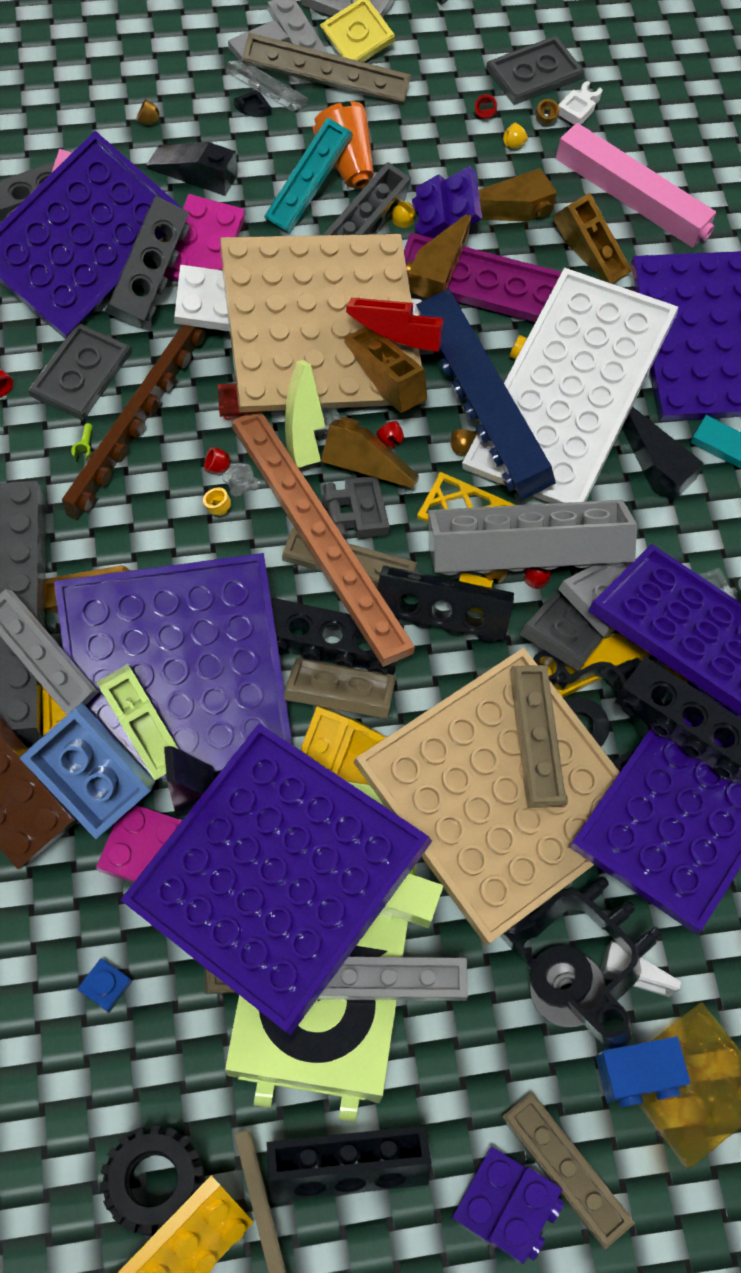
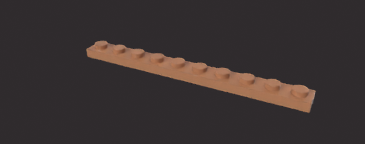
M262 411L233 419L232 429L381 665L384 667L412 655L415 646Z

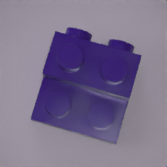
M470 166L447 179L438 174L415 187L416 197L412 199V204L419 215V220L415 222V229L419 235L435 238L465 214L471 216L470 226L482 220L476 171Z
M491 1146L451 1219L518 1264H524L527 1257L534 1261L545 1242V1238L539 1235L545 1222L549 1221L553 1224L560 1214L564 1201L559 1199V1196L563 1189L531 1168L523 1167Z

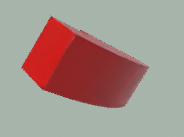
M351 297L346 305V313L377 334L400 344L439 352L442 344L444 318L413 315V303Z

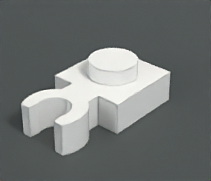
M584 82L580 93L572 90L559 104L558 115L574 125L576 123L581 125L594 112L596 103L600 101L602 89L599 88L596 92H589L591 82Z

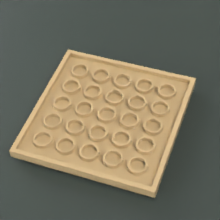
M401 234L220 237V253L239 412L286 410L290 380L296 362L300 360L311 364L321 409L391 406L380 394L348 348L344 337L365 327L346 313V305L351 297L412 303ZM390 340L422 366L418 348Z
M524 647L356 757L353 762L387 809L430 837L432 843L421 857L441 885H444V889L485 946L594 866L589 860L571 849L570 845L620 773L550 682L567 804L563 807H527L510 677L512 666L537 665Z

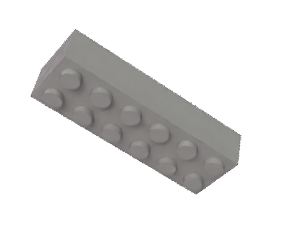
M623 500L428 510V542L435 573L440 572L444 575H455L460 571L489 573L494 569H507L518 572L530 567L552 570L559 566L567 565L587 568L592 564L606 563L610 566H621L625 562H635L637 523Z

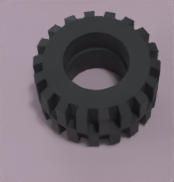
M151 1125V1128L148 1129L143 1127L137 1128L132 1135L127 1136L125 1134L120 1138V1144L115 1149L111 1148L107 1154L110 1158L106 1165L103 1164L101 1174L104 1176L103 1182L100 1183V1192L104 1194L105 1200L103 1203L106 1210L110 1211L113 1215L112 1218L127 1230L146 1236L154 1235L206 1181L203 1161L192 1143L176 1130L169 1127L165 1129L156 1125ZM151 1156H162L170 1160L178 1176L177 1186L173 1195L165 1203L158 1206H145L139 1203L131 1192V1177L135 1168L141 1161Z

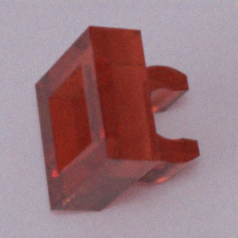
M236 383L218 384L220 417L228 420L230 416L251 415V412H239Z

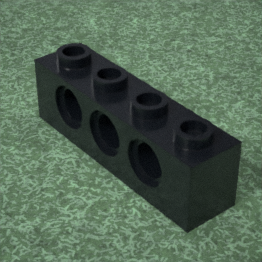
M383 565L377 589L397 620L399 618L409 620L414 625L423 628H430L432 625L442 627L447 632L456 635H462L465 632L471 633L489 642H495L497 639L505 641L514 603L513 592ZM411 593L418 598L419 602L408 604L402 599V595ZM444 600L452 608L448 611H440L435 607L434 603ZM477 607L482 609L485 614L480 618H473L467 611L470 608Z
M277 598L271 599L279 655L291 653L300 655L303 659L323 660L332 662L335 665L349 668L356 667L369 672H379L383 675L395 674L397 661L383 667L372 649L365 651L358 647V645L362 643L368 644L350 614ZM297 629L305 630L307 634L303 636H295L292 634V632ZM329 636H335L339 638L340 641L337 643H328L324 639Z
M645 656L623 685L615 703L621 706V709L629 716L637 717L651 726L657 735L669 738L681 746L683 751L690 757L700 759L712 767L721 778L738 784L741 780V719ZM652 698L659 699L663 702L664 706L656 704ZM683 718L692 721L695 727L687 725ZM714 739L722 741L726 748L719 746Z
M425 1125L266 1142L270 1203L429 1185L432 1163Z

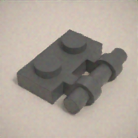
M371 476L346 479L345 489L336 490V485L332 482L326 483L323 486L324 495L322 500L324 508L328 509L329 516L345 540L347 539V528L355 529L356 538L389 534L390 526L378 478ZM349 505L350 512L342 513L341 506Z

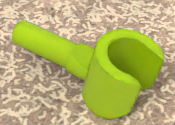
M86 423L84 426L82 440L72 446L71 453L75 461L78 460L77 456L82 451L87 452V462L93 455L89 446L93 426L89 423Z

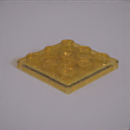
M702 1002L652 1040L678 1036L691 1084L679 1089L681 1094L679 1097L658 1101L656 1094L642 1096L643 1104L639 1105L687 1169L696 1165L741 1127V1051Z

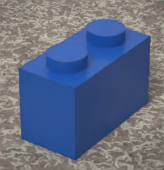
M678 1036L603 1050L596 1055L607 1103L619 1101L620 1108L643 1104L642 1096L656 1094L658 1101L681 1096L679 1089L691 1084Z

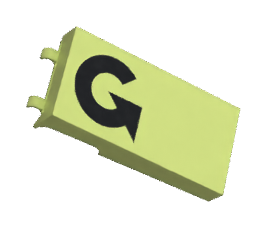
M348 782L384 806L370 785ZM378 915L348 957H403L408 921L392 916V919ZM239 995L225 1067L227 1076L237 1077L239 1080L257 1082L254 1106L271 1108L274 1087L281 1086L341 1096L338 1120L356 1123L359 1100L367 1099L380 1104L383 1097L397 1000L317 999L294 1032L289 1035Z

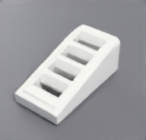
M613 941L605 947L600 968L603 977L609 980H614L628 967L632 960ZM640 958V978L633 987L667 997L672 996L680 989L681 981L645 959Z

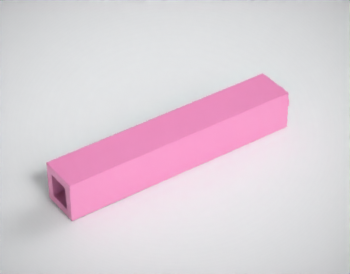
M576 123L560 138L556 160L690 247L694 248L701 239L706 241L713 232L715 225L712 223L716 215L715 210L579 123Z

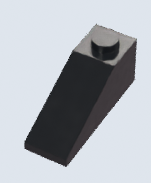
M211 142L159 145L147 163V169L226 196L237 177L236 151Z
M632 406L622 426V430L648 483L653 486L658 494L674 502L697 479L704 463Z
M165 746L167 784L176 817L186 816L215 780L214 768L212 765L173 746Z

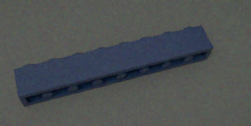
M448 288L416 304L420 316L444 318L442 344L439 352H432L434 356L440 354L442 357L439 363L445 376L453 377L454 381L451 382L457 398L461 399L464 397L466 403L463 404L469 420L471 422L476 420L479 424L475 428L483 445L486 443L490 444L492 449L488 450L489 455L496 468L502 466L505 473L501 474L508 491L515 490L521 501L555 485L556 481L550 462L450 289Z

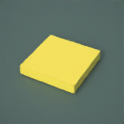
M357 0L320 24L322 32L340 56L361 62L366 61L396 41L394 33L370 0Z

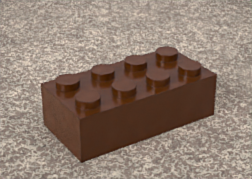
M0 717V849L13 865L20 869L37 859L72 828L78 820L22 762L20 757L28 748Z

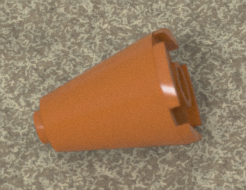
M350 101L351 106L343 107L342 103H337L320 112L314 119L315 126L312 125L311 129L314 136H316L325 120L329 118L352 132L351 140L334 166L349 187L360 189L365 187L374 175L367 112L364 106L356 101Z

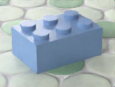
M82 702L20 757L22 762L95 839L152 790L155 783L153 778Z

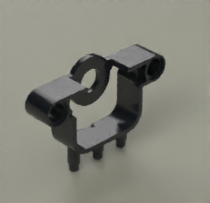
M545 650L540 651L533 658L537 665L542 664L550 667L553 674L549 675V681L556 690L568 689L592 677H602L612 685L617 696L627 681L625 677L632 674L641 662L639 658L631 661L628 660L617 666L609 662H598L570 675L564 663ZM577 697L566 700V703L575 714H583L589 717L593 724L592 737L602 747L609 736L610 723L606 712L599 704L590 699ZM629 716L642 741L651 726L637 717ZM635 750L616 760H612V763L619 772H621L622 767L626 765Z
M600 876L582 892L576 890L559 892L535 914H528L500 935V938L531 969L532 988L539 999L549 1006L558 1008L568 1007L603 1045L613 1049L626 1046L631 1040L633 1033L628 1013L617 1000L640 978V958L657 943V940L662 937V932L658 927H653L633 943L619 927L635 911V906L630 901H626L607 916L593 903L603 893V890L609 886L608 880L604 876ZM571 909L585 912L603 930H606L613 937V940L632 958L628 967L605 987L603 993L600 994L597 1004L590 1009H583L578 1004L590 992L593 982L591 964L582 952L574 947L558 945L549 947L541 952L536 959H532L529 952L523 947L528 940L538 937L559 916ZM556 964H569L576 971L575 981L567 989H555L548 983V971ZM616 1019L623 1022V1026L617 1032L610 1033L603 1029L609 1020Z

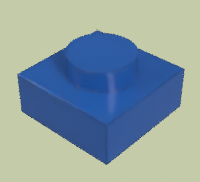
M100 958L77 990L103 1010L110 1013L132 981Z

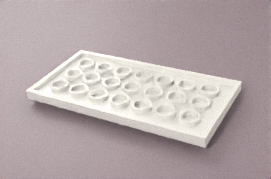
M567 268L563 269L504 382L550 462L556 484L532 495L533 497L549 503L586 502L674 322L678 306ZM477 434L462 462V469L505 485L501 474L505 473L502 466L496 468L489 455L488 450L492 449L490 444L486 443L483 445Z

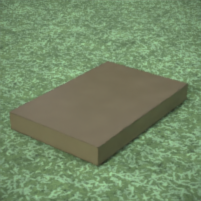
M296 658L285 687L283 700L388 719L396 676Z

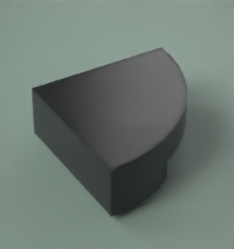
M258 89L233 99L234 107L247 116L266 117L272 115L271 106Z

